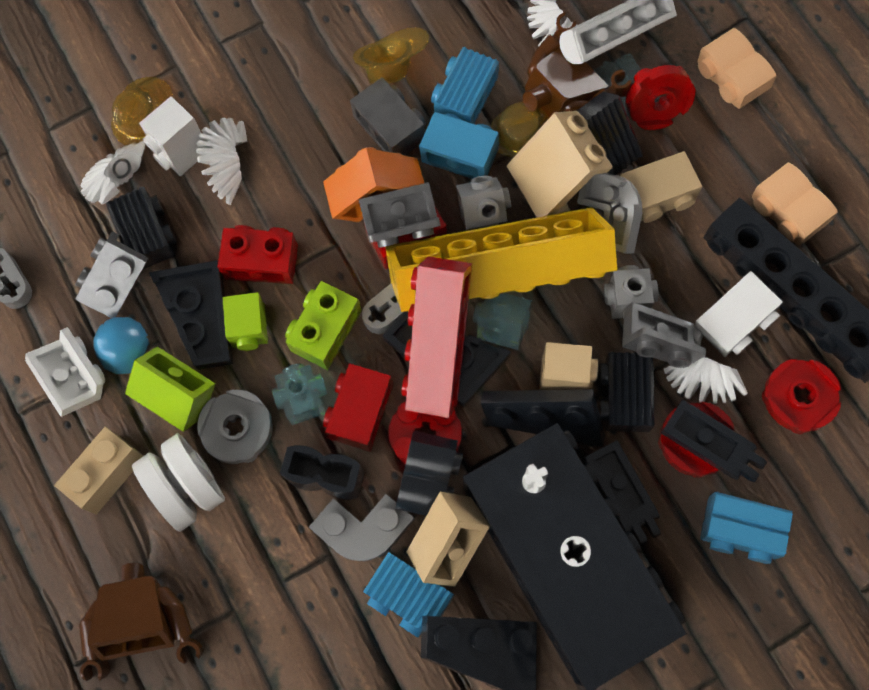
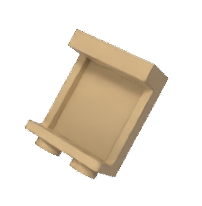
M578 111L554 112L508 163L507 168L536 217L569 212L570 208L567 202L594 175L608 173L612 169V165L606 157V151L598 144L588 128L586 119Z

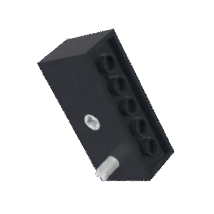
M556 423L463 476V489L466 495L473 499L489 523V535L579 690H595L686 635L687 633L682 627V624L686 623L678 606L673 601L668 603L660 591L663 583L658 573L652 566L646 568L638 555L642 550L631 531L624 532L617 521L620 513L609 496L603 498L596 486L599 483V479L589 463L582 464L575 452L579 450V447L569 430L562 431L559 424ZM576 550L579 557L576 560L574 558L570 560L565 558L564 554L567 551L573 552Z

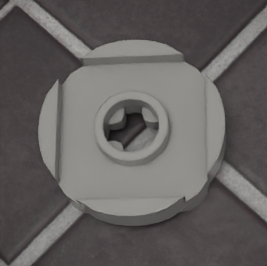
M244 390L226 391L227 394L209 400L201 410L197 422L198 435L201 437V442L206 451L215 459L228 464L249 463L257 459L258 455L269 444L273 431L271 413L256 395ZM237 418H241V424L244 426L243 431L238 432L236 436H230L231 431L226 428L228 422L234 423Z

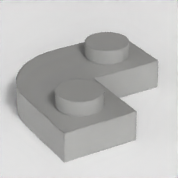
M609 173L596 174L580 189L577 203L603 210V218L615 229L616 251L625 254L634 253L642 217L640 195L636 187L624 177Z
M385 494L362 522L356 519L336 500L332 499L309 528L344 558L354 561H368L377 557L380 558L387 553L415 519L407 511L395 509L396 502Z

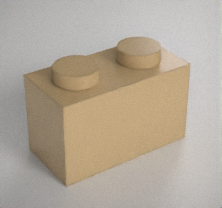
M685 151L620 174L621 177L626 178L636 187L642 202L641 221H644V223L657 220L664 212L673 209L682 211L695 204L703 187Z
M546 342L541 362L539 390L592 389L593 381L596 382L598 372V359H592V346Z
M104 427L54 486L81 509L97 515L132 474V464L144 455L118 434Z
M440 491L406 551L422 582L455 587L490 525L471 497Z

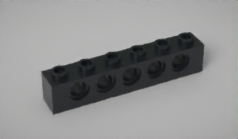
M739 197L708 228L703 238L707 241L709 248L715 254L723 255L732 263L735 271L742 278L750 271L753 272L783 302L780 307L787 313L789 320L795 326L804 328L815 338L816 344L823 351L832 353L843 363L844 369L851 376L861 379L864 383L869 381V310ZM738 239L747 240L752 248L742 246ZM765 263L774 264L779 272L770 271ZM793 286L800 287L805 292L806 297L797 295L793 290ZM821 310L830 313L833 322L825 320L821 315ZM849 335L857 337L861 347L853 345Z

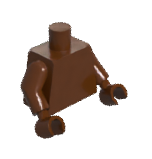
M566 12L561 13L557 17L556 32L552 36L549 34L537 48L527 69L529 79L525 85L526 92L523 94V103L529 111L541 108L549 117L554 112L577 111L603 91L620 97H626L632 85V80H629L624 85H618L626 77L625 70H618L612 74L611 86L609 87L586 62L572 64L566 60L560 49V36L563 32L575 27L577 21H574L570 28L561 27L567 19Z
M127 563L121 567V581L102 585L98 590L97 599L93 601L80 621L82 655L87 657V661L82 664L79 673L80 677L85 681L92 679L93 665L98 669V679L102 680L110 673V664L107 660L174 647V640H179L180 642L176 652L179 662L187 663L183 650L188 645L194 647L198 659L202 655L203 649L200 642L190 638V634L193 631L183 604L170 588L160 586L155 577H144L145 568L140 563Z

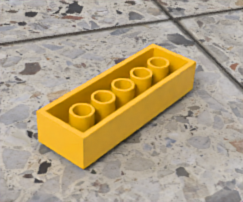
M593 207L385 246L391 284L401 312H409L411 304H415L416 290L411 289L412 272L428 256L472 263L469 299L478 297L481 299H493L504 292L514 290L517 292H528L540 285H564L569 283L571 279L581 277L600 278L606 272L617 271L615 229Z

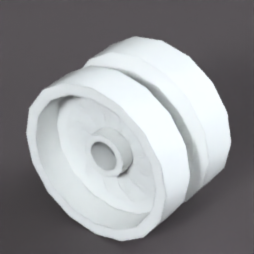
M176 433L161 444V453L166 464L155 454L147 453L134 462L132 468L140 485L157 510L175 530L181 532L197 520V511L191 499L201 509L211 511L224 502L225 497L215 481L214 475L201 456L193 450L179 433Z

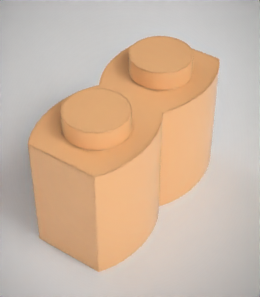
M732 28L701 48L698 58L700 73L706 79H711L719 86L721 97L738 109L771 89L777 76L769 62L762 55L755 52L749 40L736 28Z
M789 162L760 183L752 195L756 210L761 215L768 216L776 221L778 231L798 246H801L829 224L838 213L834 204L821 191L813 187L808 178Z

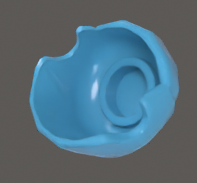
M113 317L106 320L104 324H101L96 331L93 339L95 355L105 370L114 374L131 373L134 360L144 355L148 345H150L147 338L148 334L140 322L130 317Z

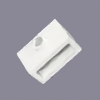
M170 96L139 124L146 134L143 141L154 152L153 157L166 171L171 167L179 176H182L198 162L197 157L201 156L196 153V149L200 148L197 145V141L201 140L198 137L201 131L195 119Z
M750 271L696 320L694 327L702 331L703 336L724 357L731 351L738 355L753 341L749 335L760 326L763 330H766L780 317L776 310L783 302Z

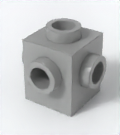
M478 176L469 183L456 185L461 218L466 230L495 226L507 221L506 209L511 208L510 194L507 187L502 188L497 177Z
M635 265L620 267L617 271H613L609 284L604 285L605 303L611 307L612 319H624V308L632 302L652 308L654 302L658 301V284L656 280H651L650 268L639 269Z

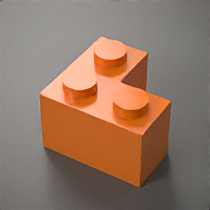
M366 147L359 150L356 156L346 164L338 167L323 183L332 219L360 222L363 219L359 199L423 184L424 179L418 158Z

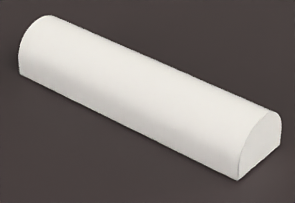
M628 0L563 32L560 36L561 52L570 63L582 64L677 16L673 0Z

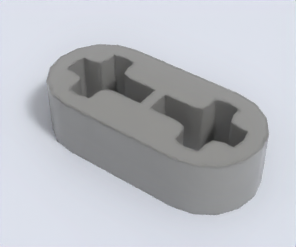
M0 248V266L4 271L0 274V302L9 308L19 309L29 303L32 297V289L15 259L4 249ZM9 282L17 287V295L13 298L10 296L11 290L7 285Z
M391 283L363 307L362 319L364 325L372 333H385L404 313L401 312L398 302L394 303L397 299ZM390 307L384 313V322L381 323L379 320L371 322L373 320L372 312L374 310L381 313L385 309Z

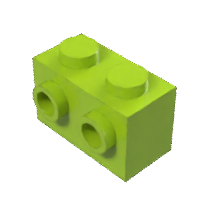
M320 281L316 290L311 289L308 292L303 303V308L305 309L299 319H294L288 326L285 342L292 353L328 371L362 309L359 299Z
M157 346L134 360L125 394L184 432L198 422L201 410L211 399L215 383Z

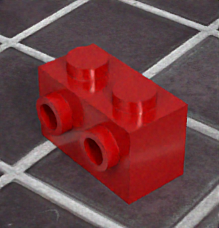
M237 225L235 228H223L217 268L226 280L293 284L298 244L293 232H289L284 228L273 227L269 231L255 230L253 227L246 225Z

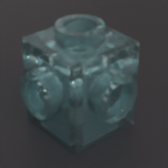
M500 293L496 298L485 299L484 303L478 302L473 316V322L478 323L477 338L518 350L529 326L532 300Z
M294 364L282 370L283 373L274 376L277 388L272 389L275 404L278 410L284 408L285 415L292 425L325 415L326 409L322 396L328 393L322 374L315 375L310 365Z

